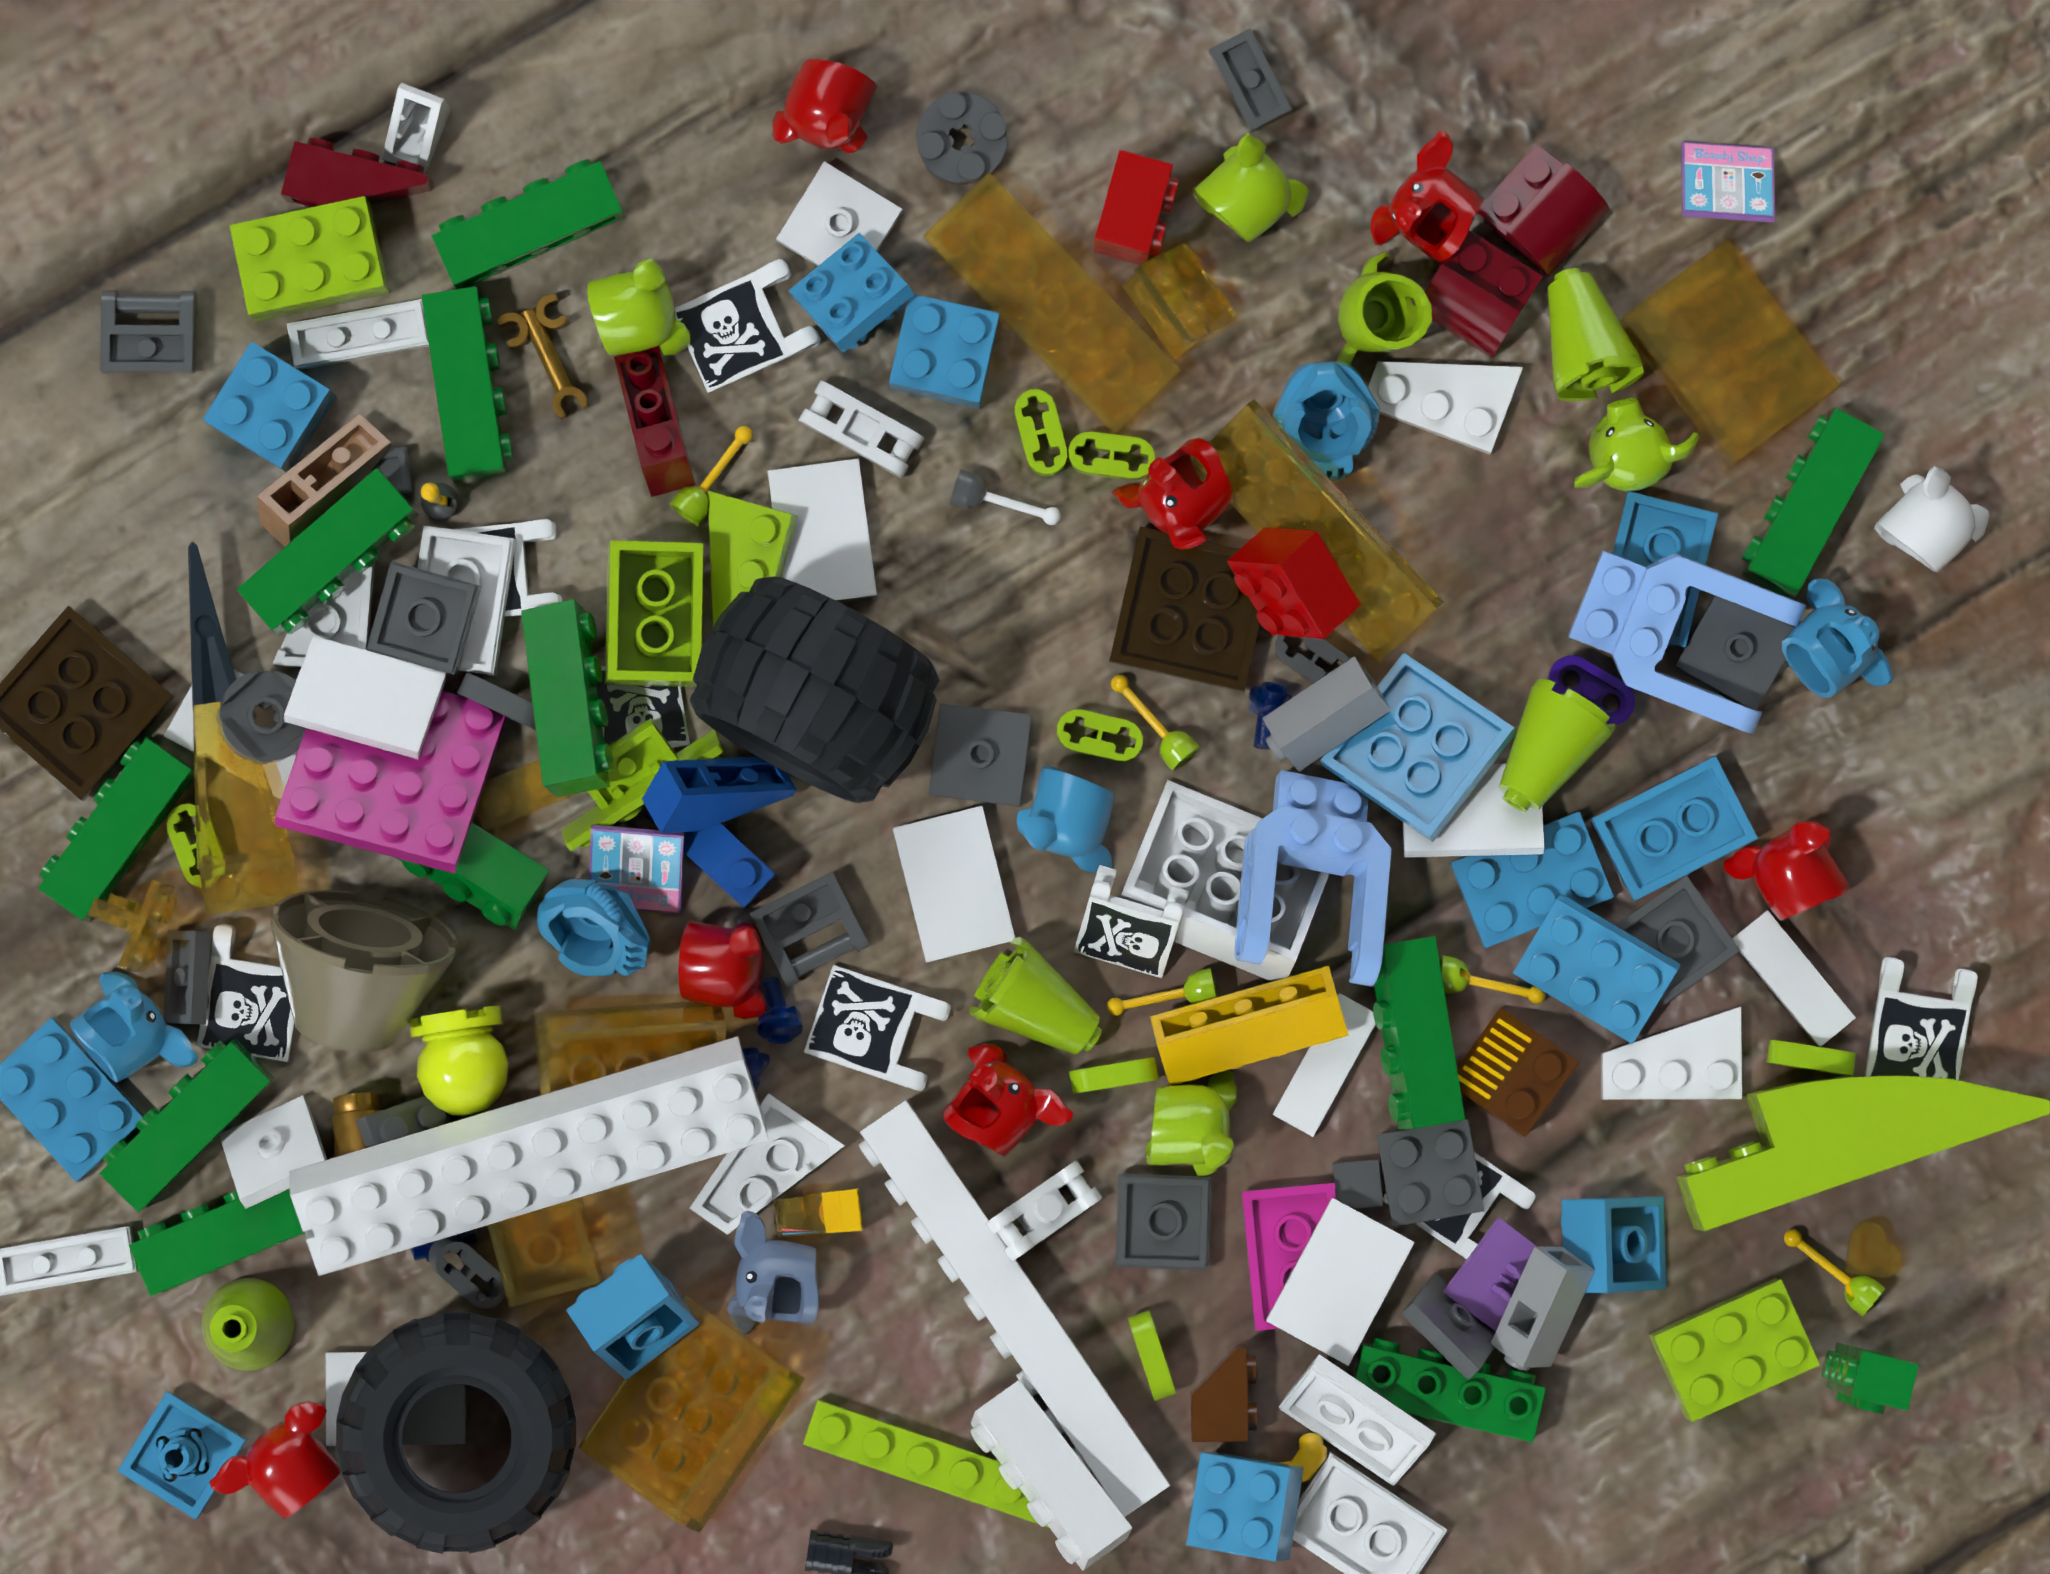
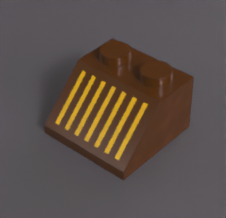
M1499 1008L1457 1067L1460 1091L1464 1097L1518 1136L1525 1138L1579 1064V1061L1539 1032Z

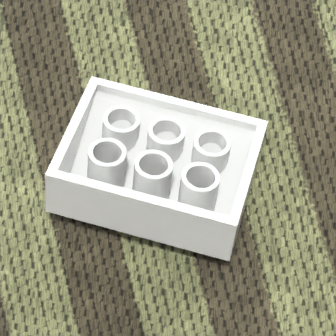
M1167 780L1120 898L1163 911L1170 887L1186 890L1189 893L1174 942L1272 982L1289 977L1329 873L1284 865L1277 861L1270 940L1266 956L1260 965L1237 961L1234 955L1245 838L1263 818Z

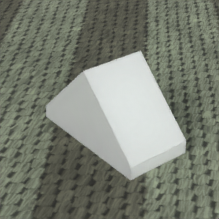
M401 83L397 90L382 159L397 164L398 160H403L424 167L423 174H425L451 112L446 101L443 98Z

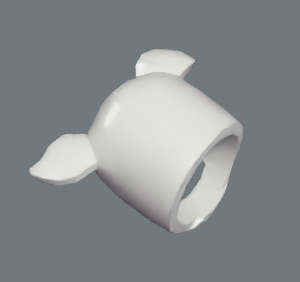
M1935 466L1929 470L1926 479L1920 475H1912L1900 484L1905 495L1882 516L1874 529L1887 543L1908 553L1930 570L1938 572L1963 550L1971 538L1976 542L1984 535L1990 514L1985 507L1977 504L1970 505L1967 499L1950 485V475L1943 469Z

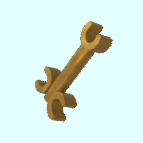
M548 294L538 301L537 307L528 309L520 315L516 313L503 314L497 319L500 327L507 326L510 323H516L520 326L519 335L507 341L510 349H518L524 346L530 336L555 392L552 401L554 412L563 420L566 418V414L562 408V403L567 397L577 398L583 410L588 408V400L580 389L572 387L548 334L547 329L560 330L569 323L566 316H561L555 320L546 317V309L550 305L559 302L556 294Z

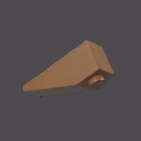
M359 413L257 496L259 523L286 547L360 483L391 448V442Z

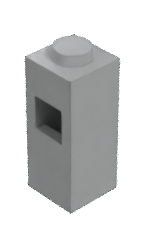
M1354 656L1263 717L1262 719L1271 733L1265 740L1280 762L1287 758L1300 772L1391 711L1374 679Z
M1534 1247L1490 1344L1505 1354L1504 1360L1517 1369L1528 1371L1534 1367H1551L1595 1270L1564 1247Z

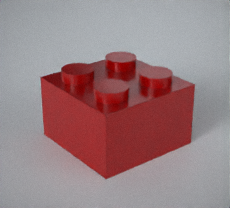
M1119 149L1094 239L1095 253L1146 267L1150 255L1159 257L1167 223L1159 221L1162 211L1171 213L1178 189L1179 179L1172 177L1173 164Z
M1264 527L1227 560L1235 574L1234 580L1237 587L1249 597L1258 612L1257 619L1259 623L1272 635L1325 639L1361 606L1318 531Z

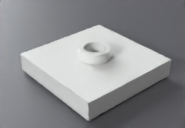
M824 161L782 228L776 241L816 266L823 263L859 232L878 252L903 210Z
M303 1095L219 1134L239 1200L245 1209L290 1189L289 1171L327 1160L310 1106Z

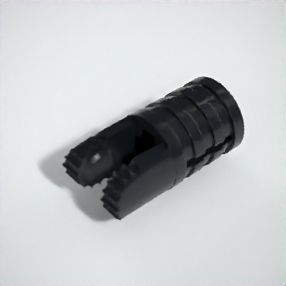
M811 1529L805 1571H818V1573L889 1574L886 1565L854 1559V1555L870 1558L876 1557L877 1559L888 1558L892 1554L893 1542L850 1535V1537L843 1536L844 1534L836 1535L830 1534V1532L822 1533Z

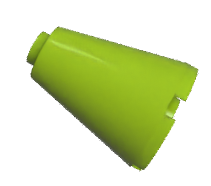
M1570 268L1557 273L1554 276L1555 281L1548 286L1553 386L1558 398L1561 401L1568 402L1588 401L1597 398L1595 393L1597 389L1609 386L1612 394L1635 383L1644 374L1643 360L1592 274L1581 272L1579 268Z
M1540 678L1536 680L1531 688L1499 784L1501 790L1505 792L1502 799L1513 808L1525 813L1529 808L1539 810L1603 745L1616 728L1615 724H1606L1610 717L1591 701L1570 689H1567L1565 694H1558L1552 691L1555 682Z
M1022 937L1013 939L1010 944L1015 946L1016 949L1010 956L1001 952L976 989L974 997L981 1000L978 1008L970 1006V1015L985 1023L1073 1055L1078 1054L1082 1049L1086 1052L1091 1050L1102 1032V1028L1098 1026L1100 1016L1028 941Z
M240 1278L221 1286L208 1300L202 1316V1333L208 1349L220 1362L238 1370H258L277 1361L289 1348L295 1331L294 1316L286 1295L274 1284L258 1278ZM236 1320H237V1321L240 1323V1325H241V1333H240V1334L238 1333V1331H237V1329H236V1326H235Z

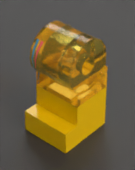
M859 1188L805 1194L802 1197L773 1200L778 1237L863 1230Z

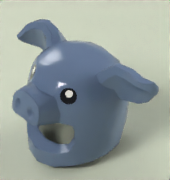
M752 1211L743 1212L740 1224L736 1230L734 1243L742 1257L737 1269L736 1295L730 1298L727 1305L728 1316L733 1326L743 1335H747L752 1332L756 1321L764 1323L766 1320L806 1325L812 1324L817 1317L820 1298L816 1273V1248L794 1242L766 1239L765 1224L762 1218Z

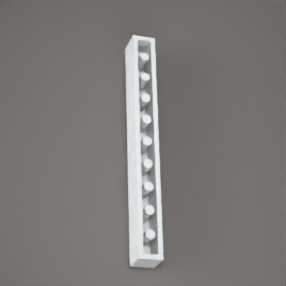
M905 1100L860 1131L865 1139L858 1144L863 1154L873 1167L880 1163L883 1165L891 1177L884 1184L899 1206L906 1201L909 1203L917 1215L911 1223L925 1244L932 1240L935 1241L944 1254L937 1261L952 1283L959 1278L970 1292L963 1299L978 1321L985 1316L990 1321L996 1332L989 1337L1004 1359L1013 1355L1022 1368V1371L1016 1374L1018 1380H1020L1032 1397L1038 1393L1049 1408L1044 1413L1060 1434L1066 1432L1075 1446L1073 1451L1089 1471L1092 1470L1101 1483L1103 1490L1123 1516L1126 1517L1168 1488L1170 1484L1018 1261L1015 1259L1011 1262L1004 1251L1007 1248L1006 1244L997 1232L992 1234L986 1225L989 1219L908 1101Z

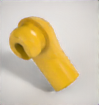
M1317 1433L1302 1435L1299 1439L1300 1449L1291 1461L1278 1463L1304 1467L1302 1482L1309 1481L1326 1460L1327 1448L1323 1445V1438Z

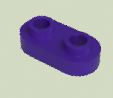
M1572 655L1562 657L1551 666L1548 672L1547 680L1555 682L1552 691L1558 694H1565L1567 689H1570L1580 694L1610 717L1606 724L1619 725L1626 721L1634 710L1635 698L1631 688L1626 686L1623 681L1581 657ZM1571 671L1578 676L1579 681L1575 688H1567L1562 683V676L1565 672ZM1605 695H1613L1617 698L1618 708L1615 711L1609 712L1603 708L1602 699Z

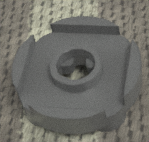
M948 92L942 95L940 99L932 102L923 112L916 131L918 153L926 169L937 179L957 186L968 185V183H974L981 179L984 180L991 176L1003 162L1008 146L1006 122L997 107L986 98L970 92ZM963 127H967L971 130L970 137L975 140L973 146L964 145L960 151L954 149V139L949 136L953 130L960 131Z
M253 671L239 677L229 686L222 696L216 719L223 740L235 754L245 760L252 761L254 764L265 765L282 761L299 749L306 728L284 722V713L296 680L280 672ZM259 706L265 710L271 706L276 712L272 717L273 722L276 724L275 727L270 729L266 725L257 726L254 722L257 717L253 711L254 708Z

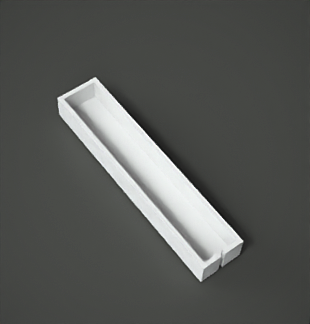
M737 1036L289 1171L290 1197L303 1232H306V1242L318 1276L762 1143L768 1141V1135L753 1082Z

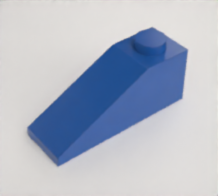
M759 757L675 760L662 763L642 800L660 833L701 831L792 797L797 789L788 773Z
M648 812L645 815V817L656 826L653 818ZM721 823L701 831L684 832L683 852L746 910L777 877L766 864Z

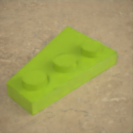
M708 491L713 627L720 614L740 592H749L756 579L773 576L781 578L797 515Z

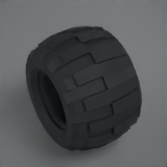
M773 576L756 579L749 592H740L720 614L701 649L693 677L697 687L690 698V702L695 714L704 723L748 752L831 795L850 802L863 803L874 801L881 787L889 788L911 763L929 730L937 702L933 692L940 679L932 662L924 654L888 629L813 589Z
M470 1311L444 1312L420 1319L415 1318L393 1329L391 1333L376 1345L371 1346L355 1366L342 1393L336 1419V1449L342 1476L353 1499L357 1500L369 1515L370 1520L391 1537L394 1535L415 1545L417 1549L443 1554V1552L469 1551V1554L496 1548L497 1544L515 1535H522L541 1519L542 1514L554 1499L559 1497L570 1474V1467L576 1447V1417L571 1393L557 1364L542 1346L522 1332L520 1328L497 1317L495 1319L473 1314ZM449 1384H466L486 1391L502 1406L511 1427V1447L504 1466L489 1482L465 1492L443 1491L425 1483L409 1466L402 1445V1432L411 1408L426 1393Z

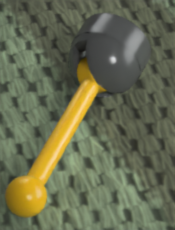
M426 483L422 486L421 505L424 512L430 518L444 521L456 514L459 508V497L451 486L445 483ZM448 498L451 499L450 507L447 506Z

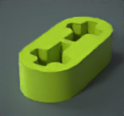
M1030 389L1022 393L1015 404V418L1027 463L1033 472L1043 477L1053 476L1065 467L1067 461L1065 439L1052 397L1040 389ZM1037 399L1039 405H1047L1049 411L1042 413L1044 429L1036 430L1032 417L1023 416L1022 411L1028 409V400ZM1046 435L1050 449H1059L1060 455L1054 457V466L1045 467L1043 461H1035L1033 455L1040 452L1038 437Z
M1092 431L1083 432L1075 436L1068 449L1069 461L1072 467L1079 473L1114 479L1141 480L1148 474V468L1155 460V452L1146 440ZM1086 441L1095 442V450L1109 452L1110 455L1109 459L1094 458L1092 465L1087 466L1083 464V457L1076 455L1075 452L1077 448H1084ZM1131 447L1140 448L1141 456L1148 457L1147 464H1140L1138 471H1130L1128 462L1114 460V453L1126 455L1130 454Z
M1074 709L1066 712L1057 724L1059 742L1066 749L1073 752L1116 762H1127L1133 760L1140 753L1143 746V736L1140 729L1128 720ZM1076 718L1084 719L1085 728L1098 731L1097 739L1084 736L1081 737L1079 743L1070 742L1071 735L1068 732H1064L1065 724L1072 725ZM1120 728L1128 729L1129 738L1136 740L1135 747H1127L1124 754H1118L1115 752L1116 745L1114 743L1101 740L1103 733L1118 735Z
M187 803L175 807L168 815L166 825L183 875L195 887L203 889L214 888L225 878L227 866L210 817L205 810L193 804ZM188 812L190 817L200 818L201 824L194 827L198 842L192 844L187 832H178L177 825L183 822L182 814ZM200 848L204 858L208 861L215 860L217 866L210 871L212 878L207 881L204 876L194 875L193 868L199 865L195 850Z
M1769 1040L1766 1063L1853 1076L1857 1053Z
M1155 1057L1069 1071L1072 1094L1159 1080Z
M1150 1311L1127 1317L1154 1401L1176 1395Z

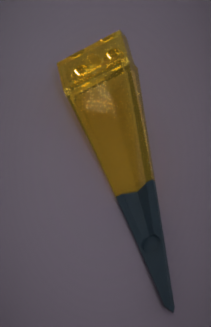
M191 542L188 546L197 869L200 871L206 915L276 905L281 899L299 893L294 854L285 828L275 826V815L278 808L264 766L254 764L252 761L239 757L227 746L220 733L216 719L217 711L220 707L222 696L236 680L199 549L194 542Z

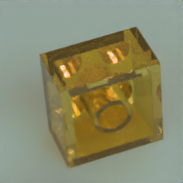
M582 1197L488 1225L509 1308L604 1281Z

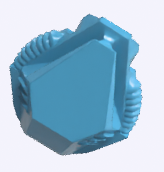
M1347 362L1308 363L1300 365L1287 380L1273 410V422L1276 424V433L1279 435V439L1282 440V444L1289 449L1290 453H1295L1298 458L1304 459L1305 470L1308 476L1317 482L1341 481L1342 478L1349 475L1353 470V455H1359L1360 451L1366 449L1367 444H1370V440L1373 439L1379 422L1380 408L1362 376Z
M570 879L561 882L551 889L539 904L537 913L539 932L560 952L558 960L574 973L582 976L608 977L619 972L623 976H628L646 967L651 939L628 893L618 891L617 887L598 885L597 880Z

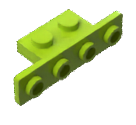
M650 718L609 745L613 756V770L608 771L610 787L588 791L597 806L562 828L561 831L565 845L570 851L575 850L579 846L583 848L588 847L591 841L592 825L611 826L617 821L626 822L635 817L642 810V805L644 804L642 797L664 761L719 758L720 754L724 751V747L718 733L715 730H711L689 746L675 753Z

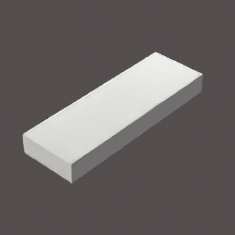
M422 299L287 324L294 368L297 370L429 347Z
M1768 910L1732 938L1740 949V953L1817 1047L1824 1045L1856 1018Z
M1341 993L1338 994V999L1349 1036L1309 1047L1272 1114L1311 1137H1314L1375 1026L1373 1011Z
M132 1226L1 1248L0 1296L139 1272L129 1244L134 1243Z

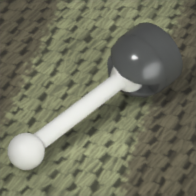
M962 469L958 473L950 505L960 508H974L985 500L1041 517L1048 525H1056L1061 519V513L1055 507L1043 509L987 492L981 477Z

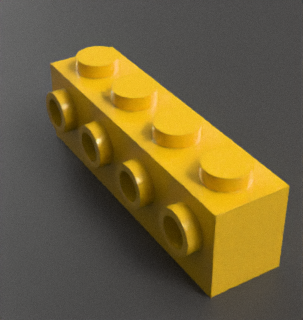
M1329 966L1150 1016L1156 1044L1169 1085L1194 1081L1204 1076L1240 1068L1243 1065L1275 1056H1282L1289 1052L1349 1036Z

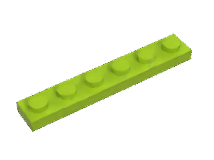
M819 1399L817 1400L803 1445L1038 1524L1027 1508V1504L1030 1501L1020 1488L1012 1489L1003 1479L999 1471L1001 1463L997 1459Z

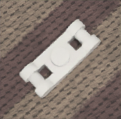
M820 380L814 391L817 395L809 410L804 409L798 421L877 464L891 474L903 478L909 467L906 462L913 449L919 450L925 438L836 387ZM833 405L844 409L837 424L825 419ZM886 433L897 439L890 454L878 448Z
M1077 1160L986 1222L992 1234L997 1232L1006 1244L1007 1248L1004 1251L1011 1262L1102 1199L1096 1187L1091 1189L1082 1177L1081 1173L1084 1170ZM1065 1184L1076 1199L1069 1205L1058 1191ZM1018 1219L1027 1234L1022 1236L1012 1221Z

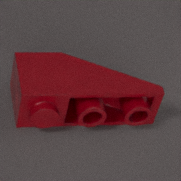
M310 137L307 144L294 141L281 195L287 202L307 207H316L365 196L373 204L429 192L432 189L433 181L429 175L423 174L424 167L403 160H398L396 167L380 163V156L375 153L353 149L352 155L334 151L336 145L331 142Z
M659 346L639 352L614 356L641 469L651 497L696 485Z

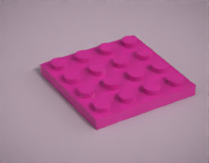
M442 691L419 759L306 728L275 815V826L455 874L507 717L471 699Z

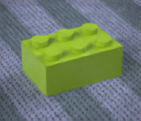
M365 196L229 225L247 312L255 322L390 294L372 205Z
M610 540L607 553L605 685L697 687L693 677L702 649L703 543Z
M1772 1278L1648 1334L1685 1418L1691 1422L1820 1365L1783 1281L1778 1278Z

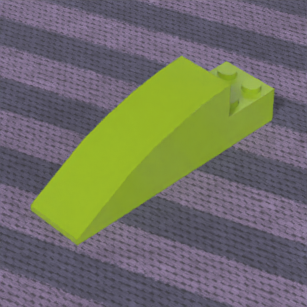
M1915 1076L1839 1077L1786 1084L1745 1094L1761 1143L1752 1141L1728 1149L1730 1158L1717 1162L1716 1157L1708 1156L1684 1164L1686 1173L1676 1176L1693 1229L1707 1231L2050 1114V1100L1950 1078Z

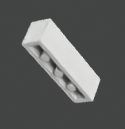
M1020 1380L974 1412L970 1423L973 1427L971 1429L973 1439L985 1453L991 1450L1001 1463L999 1471L1003 1479L1012 1489L1020 1488L1030 1501L1027 1504L1030 1514L1040 1526H1049L1058 1538L1055 1544L1059 1552L1068 1563L1073 1564L1076 1562L1081 1570L1084 1571L1128 1538L1132 1526Z

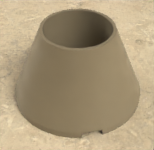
M318 890L301 892L281 899L274 906L270 924L297 1030L305 1037L319 1044L346 1051H379L393 1045L455 958L457 939L452 930L442 921L423 910L385 897L383 898L382 905L355 901L356 892Z

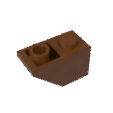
M1235 1346L1191 1392L1192 1442L1248 1441V1431L1257 1430V1403H1248V1384H1256V1356H1247L1246 1346Z

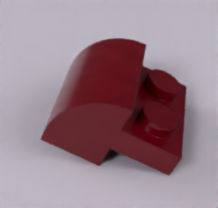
M1536 144L1482 203L1477 216L1510 242L1518 254L1549 277L1610 211V208L1600 193L1567 162L1562 164Z
M1469 230L1467 238L1461 247L1449 259L1444 260L1425 290V294L1431 303L1432 322L1492 358L1543 276Z

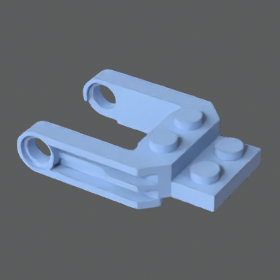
M1602 550L1568 637L1610 653L1626 686L1741 731L1754 734L1762 716L1761 711L1744 707L1725 699L1722 695L1655 670L1656 664L1663 658L1685 603L1686 589L1689 586H1693L1796 627L1800 622L1806 605L1676 553L1645 567Z
M1284 770L1278 773L1275 780L1273 812L1260 820L1245 838L1234 955L1237 961L1260 965L1266 956L1270 940L1278 861L1284 865L1340 876L1354 875L1348 950L1352 951L1351 978L1349 982L1370 987L1375 984L1380 972L1383 955L1391 847L1372 823L1366 822L1367 796L1348 783Z

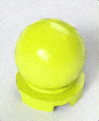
M488 1006L480 1010L467 1012L466 1010L438 1013L421 1016V1018H411L409 1021L411 1038L422 1037V1041L426 1042L418 1056L417 1078L424 1095L437 1108L451 1115L471 1116L488 1109L500 1097L507 1083L509 1062L503 1045L491 1034L493 1032L491 1026L503 1024L501 1006Z

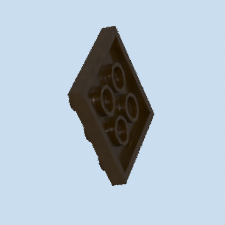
M1140 526L1109 662L1244 693L1260 623L1257 619V610L1249 597L1237 587L1234 580L1235 574L1227 562L1239 548L1205 541L1199 547L1178 549L1174 548L1170 542L1169 535L1163 531Z
M68 605L0 683V731L77 798L85 801L125 755L131 745L140 738L175 696Z

